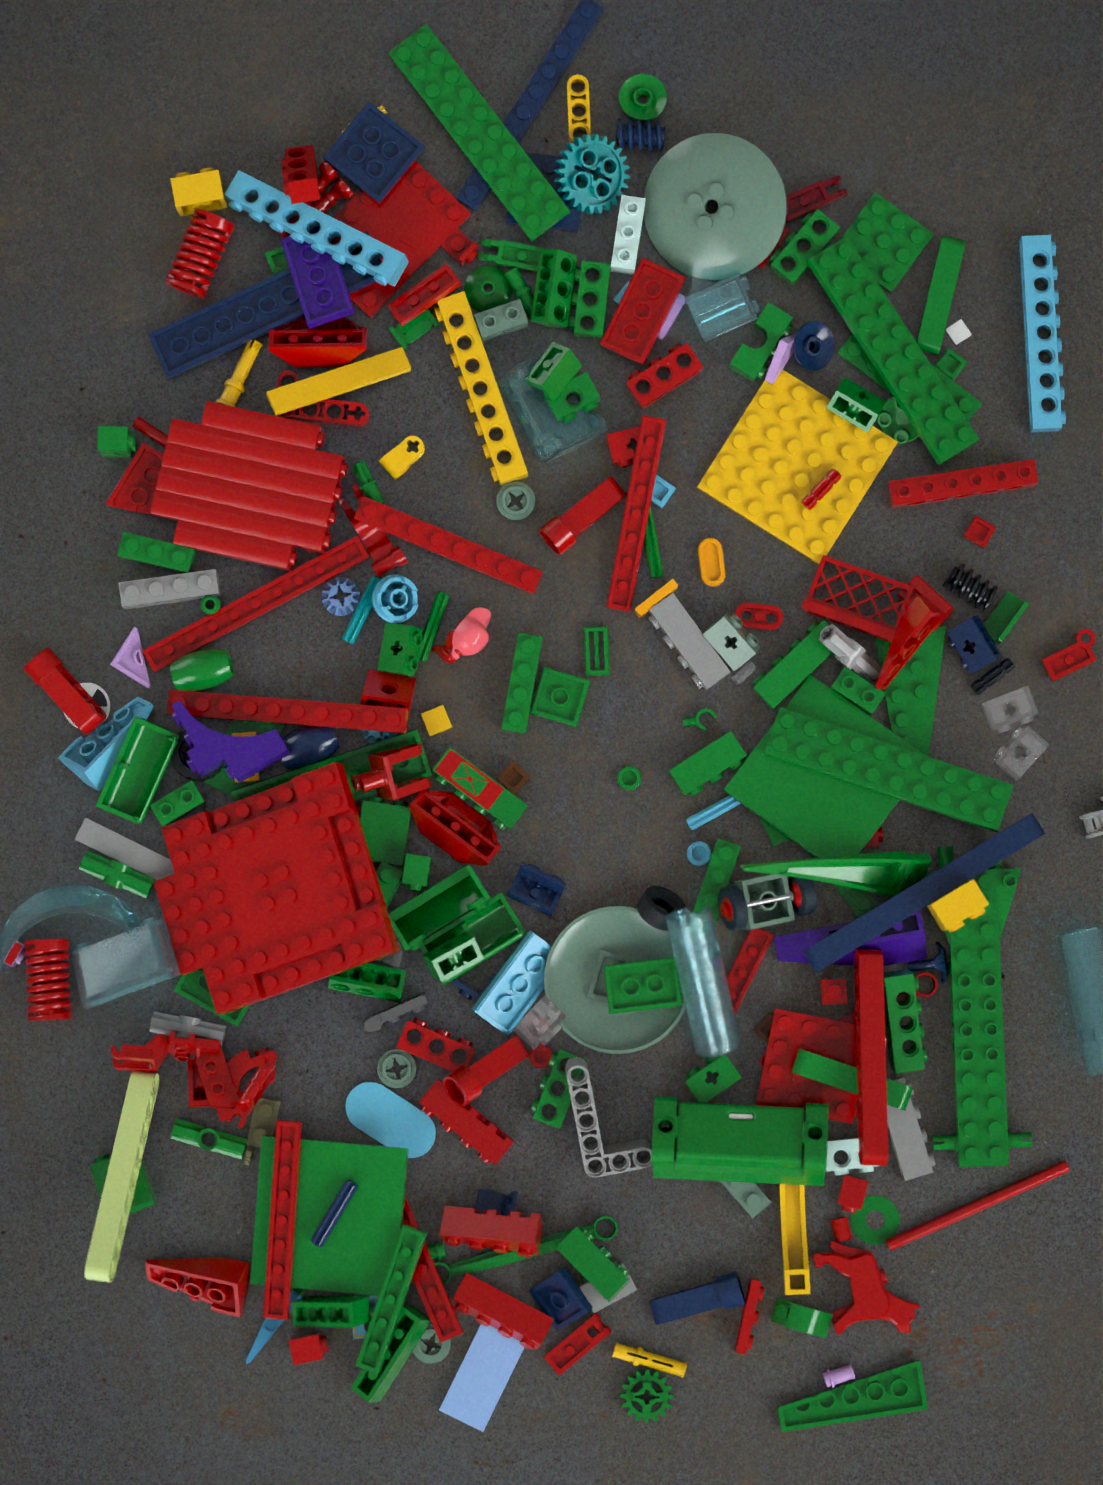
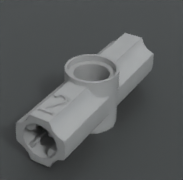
M833 624L824 627L820 632L819 641L835 654L834 657L848 669H852L869 683L879 677L882 667L865 653L866 650L852 638H848Z
M154 1011L150 1032L169 1036L170 1032H175V1035L178 1037L189 1038L191 1033L195 1034V1038L220 1040L222 1047L227 1026L201 1021V1019L195 1017L175 1016Z

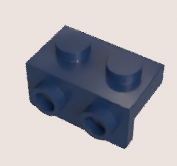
M522 863L507 896L551 917L566 883L556 875H549L540 871L535 865Z

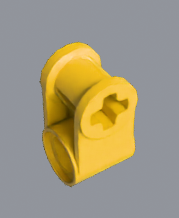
M409 436L386 453L379 462L396 480L424 454L425 446L419 437ZM410 442L413 444L419 443L417 446L419 451L417 453L414 451L407 452L410 449L408 446Z

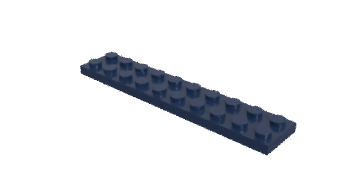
M355 248L351 255H358L362 248ZM375 259L372 265H380L382 263L381 259ZM346 262L344 265L340 264L349 294L376 283L373 279L374 276L368 273L362 275ZM288 268L151 332L148 336L167 378L171 379L269 333L270 329L279 328L303 317L304 313L290 269Z

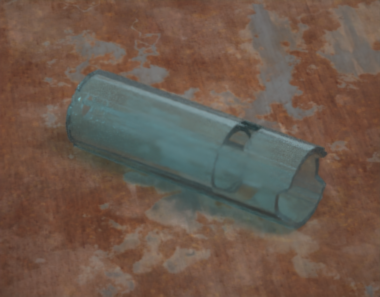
M703 906L702 911L690 912L687 908L671 912L665 919L695 1053L703 1057H715L732 1052L740 1046L741 1040L712 909L709 906Z
M1092 926L1064 932L1057 936L1087 1076L1103 1074V927Z

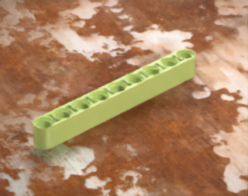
M132 1071L85 1265V1278L88 1280L111 1283L114 1279L159 1088L158 1073Z

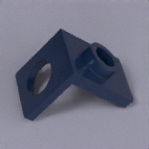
M493 974L480 994L456 979L452 983L461 988L458 993L471 1000L472 997L479 999L496 975Z
M480 1189L478 1190L475 1209L479 1211L478 1214H483L485 1210H497L503 1216H508L510 1212H515L518 1192L514 1191L509 1195Z

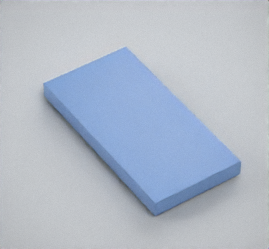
M480 1325L439 1408V1411L482 1432L524 1349L520 1345L519 1340L500 1335L497 1332L498 1329L490 1325L488 1327Z

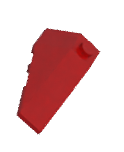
M229 1258L146 1260L147 1280L173 1292L180 1290L190 1295L189 1299L196 1303L198 1299L212 1305L210 1309L216 1312L241 1318L250 1281L247 1262Z

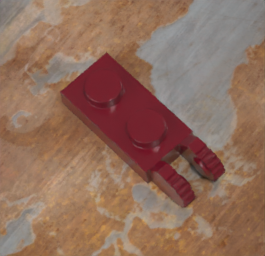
M840 175L825 181H818L786 195V222L788 223L845 197L848 194L846 189L838 190L831 195H828L826 188L835 186L842 181Z

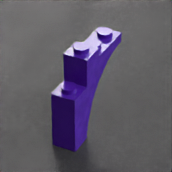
M181 701L172 705L175 711L172 713L178 726L183 725L187 732L183 735L190 747L195 746L187 751L190 757L187 763L193 773L198 772L202 777L227 763L228 765L224 766L230 779L235 778L241 783L291 754L276 729L255 736L225 735L207 728L198 722Z

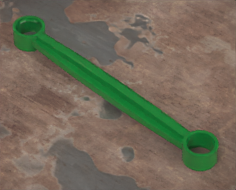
M609 1215L599 1216L592 1225L579 1227L581 1231L585 1228L594 1238L597 1237L603 1241L613 1239L618 1232L616 1220ZM601 1219H608L614 1224V1231L608 1237H602L596 1231L597 1223ZM573 1229L542 1236L539 1255L556 1251L555 1247ZM492 1250L451 1264L443 1261H436L434 1263L436 1266L443 1265L448 1270V1278L443 1282L445 1286L453 1277L499 1267L532 1257L519 1256L518 1252L513 1251L502 1254Z

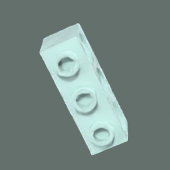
M621 196L610 272L633 275L635 272L646 198Z
M859 1137L827 1141L826 1172L834 1171L835 1175L849 1174V1169L859 1168V1173L873 1172L876 1166L860 1165L858 1157ZM839 1150H843L847 1154V1159L843 1164H837L834 1161V1154Z

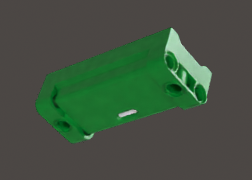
M655 1096L651 1155L653 1178L824 1186L827 1165L829 1104L806 1103V1111H804V1108L691 1102H680L678 1105L677 1097Z

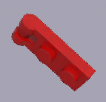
M597 1312L543 1356L559 1376L612 1332L608 1325L605 1326L600 1321L601 1317ZM591 1326L598 1332L593 1338L587 1332Z

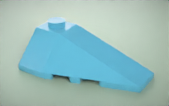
M136 697L113 714V719L102 725L100 723L95 728V731L87 737L83 738L80 736L74 740L58 759L85 784L100 791L105 785L134 716L147 719L154 706L152 703Z

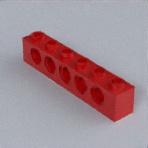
M1035 459L894 480L889 481L887 486L891 509L1035 487L1038 484Z

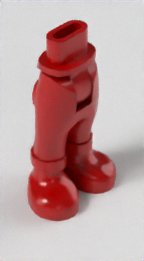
M325 160L319 165L321 173L318 179L320 193L339 179V176ZM340 178L329 192L327 191L320 200L313 204L311 203L312 201L303 203L325 213L336 203L337 199H349L354 193ZM292 217L289 223H296L300 217ZM285 231L279 233L283 238L290 235Z

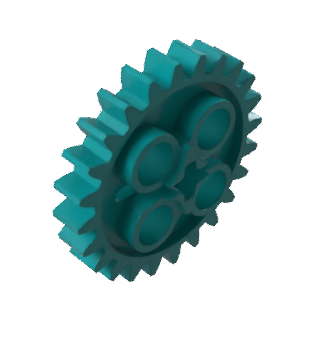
M588 134L582 135V139L580 137L573 138L574 144L566 143L568 151H560L564 158L556 160L561 167L560 169H554V172L560 174V177L554 181L562 185L557 191L565 192L562 200H570L569 207L577 206L578 212L585 210L587 214H591L593 211L595 213H602V209L610 210V204H618L616 197L624 195L620 191L621 188H628L623 181L624 179H629L630 176L624 174V170L630 167L622 163L627 157L619 156L622 148H614L615 141L607 142V136L599 138L598 134H591V137ZM584 153H586L588 156V161L586 164L583 161ZM605 161H607L609 166L607 172L604 170ZM574 166L582 170H591L592 174L607 177L610 179V182L602 178H593L592 174L574 169ZM577 176H579L581 181L579 187H577L575 182ZM598 184L601 186L600 195H598L596 191V187Z

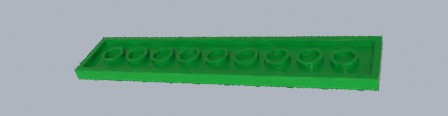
M427 24L388 52L394 63L531 242L571 213Z
M848 236L809 258L806 263L937 464H942L979 441V437Z
M782 707L779 708L764 750L765 755L997 833L1014 786Z

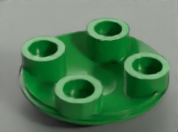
M894 396L889 398L877 418L881 431L898 441V444H905L919 437L918 433Z

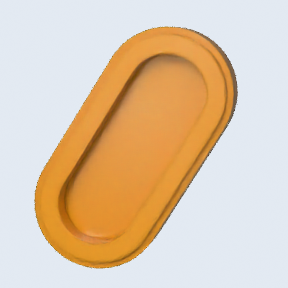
M706 538L698 547L701 579L707 586L716 587L722 584L725 579L723 549L718 540Z

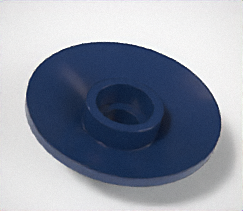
M808 322L798 330L793 343V351L800 366L807 370H819L825 367L831 360L834 353V338L832 332L825 324L821 322Z

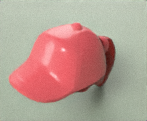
M483 607L472 609L447 634L445 645H435L431 651L437 653L446 663H454L460 656H470L478 653L489 641V634L486 628L491 619V612Z

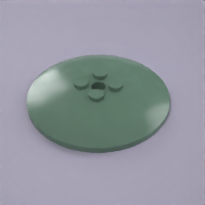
M700 134L676 144L655 165L644 193V198H646L644 221L653 245L660 255L673 267L687 275L700 279H729L754 269L773 251L782 235L786 222L787 196L777 167L759 147L748 140L731 134ZM712 199L717 201L719 205L718 211L714 214L709 213L706 208L707 203Z
M609 906L599 908L575 919L559 934L552 945L544 971L545 995L548 1006L557 1023L578 1043L604 1053H632L648 1048L662 1040L681 1019L691 992L690 963L677 935L673 931H662L647 924L641 918L637 909L632 907ZM677 957L683 1006L609 1014L603 965Z

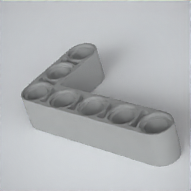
M580 1057L569 1059L565 1065L586 1174L590 1177H602L650 1167L653 1164L651 1163L652 1144L646 1139H637L606 1146L602 1145L586 1061ZM575 1068L583 1069V1072L579 1075L571 1073ZM580 1091L587 1092V1095L583 1098L575 1096ZM584 1114H590L592 1116L587 1121H583L580 1119V1117ZM588 1137L596 1138L593 1143L584 1142ZM642 1150H646L649 1152L644 1157H640L637 1155V1153ZM616 1155L624 1156V1159L621 1161L613 1160ZM591 1160L600 1161L596 1166L589 1165Z

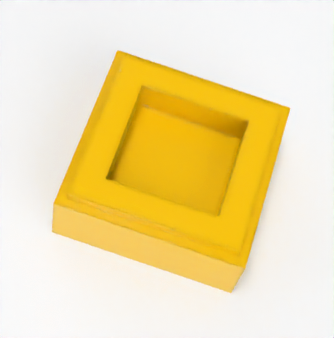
M444 705L421 714L430 737L453 728Z

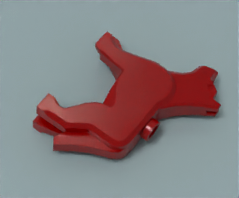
M831 1241L829 1246L834 1251L812 1254L816 1269L823 1267L825 1264H830L841 1274L850 1278L853 1303L831 1312L833 1314L832 1324L836 1335L843 1334L846 1328L855 1322L874 1319L891 1321L895 1324L898 1332H912L911 1322L915 1319L914 1310L919 1309L920 1305L899 1298L884 1288V1284L888 1283L885 1271L878 1268L876 1258L871 1251L852 1248Z

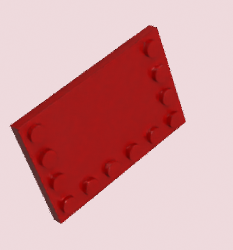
M417 161L411 165L380 204L360 189L333 217L362 233L368 231L370 237L404 253L409 261L395 287L388 283L384 286L376 282L350 294L351 301L370 319L441 247V244L471 216V213ZM404 235L419 245V250L416 251L400 242V237ZM341 237L334 238L332 240L333 244H338Z

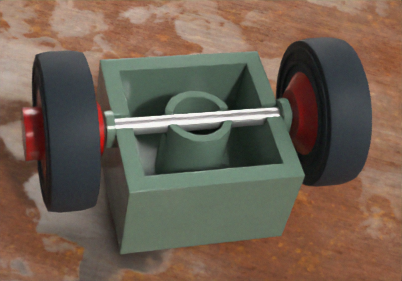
M764 874L731 881V886L722 888L718 895L720 916L724 925L729 930H751L794 921V912L799 916L809 915L815 911L817 906V894L813 880L788 876L787 879V876Z

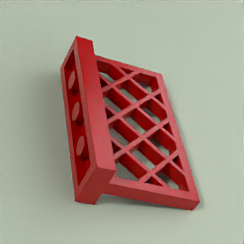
M823 555L808 596L804 599L801 608L806 613L892 643L901 616L906 610L905 605L912 597L915 587ZM826 563L836 565L840 574L826 579L823 573ZM840 567H842V568H844V569H847V570L844 571V572H842ZM852 572L859 573L862 582L849 588L844 576ZM863 575H864V576H867V577H870V578L867 579V580H865L864 577H863ZM821 576H822V578H823L824 581L821 582V583H819V581H820V579H821ZM842 577L847 589L833 595L828 583ZM874 580L881 581L885 590L872 596L867 584ZM886 583H887V584H890V585H893V586L890 587V588H887ZM824 585L827 586L831 597L822 601L813 598L817 588ZM865 586L869 598L856 603L851 591ZM897 588L907 590L905 599L895 604L890 592ZM849 593L854 605L845 609L839 607L836 598ZM888 594L892 606L879 611L874 599ZM833 600V602H834L835 605H832V604L827 603V602ZM872 601L877 613L868 617L863 616L858 607ZM902 605L901 610L899 612L897 607ZM856 608L858 613L852 612L850 610ZM895 609L898 616L895 626L884 623L881 615ZM879 616L880 621L875 620L873 618Z

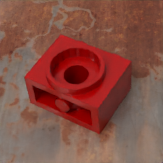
M368 669L361 705L409 709V719L417 678Z

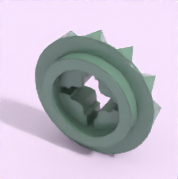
M518 481L505 484L497 494L496 503L498 510L509 520H521L528 517L535 506V495L532 489L525 483ZM509 493L515 497L524 494L520 500L523 509L516 505L508 508L512 502Z
M401 1049L389 1050L379 1059L377 1065L378 1076L388 1087H405L412 1082L416 1075V1062L412 1055ZM393 1058L398 1061L399 1065H407L406 1068L400 1071L401 1079H398L395 1072H386V1070L393 1067Z
M429 1324L421 1339L429 1340L434 1333L436 1334L432 1324ZM435 1335V1342L441 1348L432 1347L427 1354V1344L420 1339L413 1353L424 1363L440 1362L449 1353L451 1340L440 1343L437 1335Z

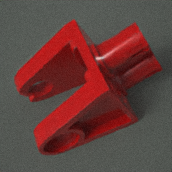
M421 743L368 755L371 770L351 776L353 789L355 791L361 789L362 792H367L376 788L378 798L396 800L431 787L429 777H419L394 783L391 774L393 764L423 754Z

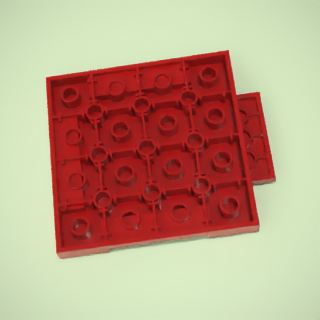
M331 763L294 777L292 781L215 810L204 811L161 827L175 874L154 881V886L180 974L187 975L200 969L204 970L216 1014H226L400 951L343 763Z

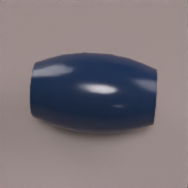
M303 726L286 734L282 739L291 754L282 758L285 769H295L326 759L340 748L333 728Z

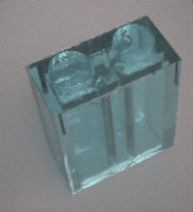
M739 272L685 296V301L704 343L750 323L759 317L758 312L761 311L756 298L751 299L747 291L751 289L746 276L741 277Z

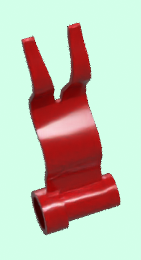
M355 483L352 487L360 504L363 494ZM341 496L338 502L372 557L374 563L371 564V567L377 577L398 565L401 567L408 563L399 546L394 548L385 532L355 520L354 516L356 513Z

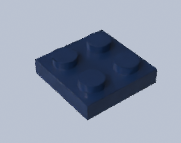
M565 1267L529 1290L543 1312L554 1318L552 1324L557 1331L588 1313L593 1308Z

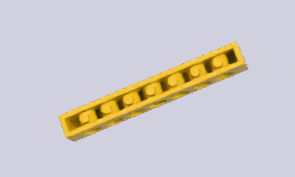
M465 291L442 298L437 302L438 307L434 308L438 322H444L446 330L442 331L446 345H452L454 353H451L450 356L455 368H460L462 375L458 379L462 390L467 389L470 396L469 399H466L470 413L475 412L478 421L474 422L478 436L483 435L486 444L482 445L486 459H492L494 467H491L490 471L494 482L499 480L500 485L503 486L509 482L528 477V472ZM453 316H460L463 319V323L458 327H454L450 324V319ZM464 338L471 341V346L465 350L460 349L457 345ZM470 361H475L479 364V369L476 372H469L465 368L466 364ZM477 384H484L487 387V392L483 395H477L473 389ZM492 407L495 410L494 416L485 418L481 414L483 408ZM498 429L502 431V439L499 441L492 440L489 437L492 430ZM502 452H507L511 455V460L506 464H502L497 460L498 455Z

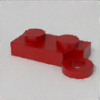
M1080 630L1076 635L1075 644L1041 660L1051 682L1097 660L1091 649L1096 640L1092 630ZM1083 634L1090 636L1088 643L1082 642L1081 636Z

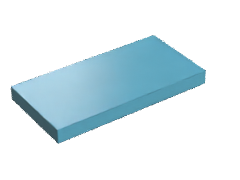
M529 930L471 1010L509 1037L544 990L545 965L552 946Z

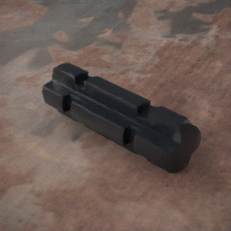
M1009 658L999 663L1000 666L997 665L984 674L981 680L978 679L971 684L973 691L977 695H980L986 690L987 686H992L1004 677L1005 673L1008 674L1015 668V665Z

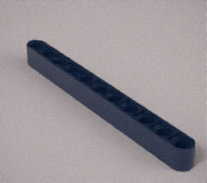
M1033 813L1027 815L803 951L815 973L1040 838L1045 834L1044 830Z

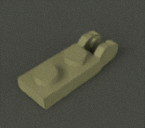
M261 1098L255 1105L246 1143L248 1147L244 1165L250 1166L253 1158L254 1147L261 1148L263 1135L274 1136L281 1101Z

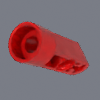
M610 476L561 517L555 516L539 529V533L547 545L557 555L561 556L576 543L575 538L621 502L627 494L614 478Z
M49 647L45 648L23 670L37 685L44 689L83 733L90 734L106 719V713L62 665L63 662Z
M516 1035L470 1067L461 1066L443 1079L444 1089L456 1105L463 1107L480 1096L484 1086L531 1054L519 1036Z

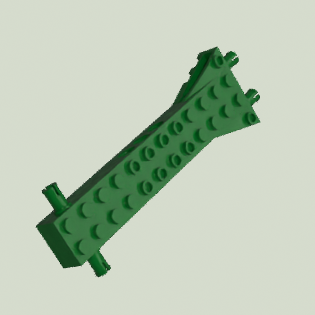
M945 846L938 847L939 869L953 861V846L946 847V856ZM1003 860L972 878L989 903L988 906L984 907L986 912L972 920L969 917L964 919L965 925L954 932L943 931L948 944L955 1132L954 1135H932L933 1142H943L941 1144H932L933 1151L955 1150L958 1167L1009 1166L1008 1150L1010 1148H1032L1031 1140L1022 1141V1139H1032L1031 1131L1009 1133L1007 1127L1000 937L1008 916L1021 868L1005 869L1003 867ZM927 871L926 877L935 871Z

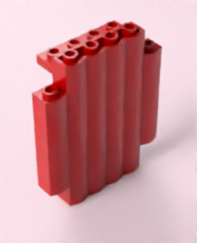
M207 401L201 424L172 419L150 513L156 517L178 521L173 541L176 545L290 571L291 565L295 566L298 552L294 551L295 547L305 549L308 553L312 554L324 553L325 548H329L332 534H329L330 524H335L337 510H334L336 500L340 501L343 486H340L341 477H345L347 474L348 463L345 462L346 458L343 455L318 450L319 447H323L325 433L322 432L323 428L320 425Z

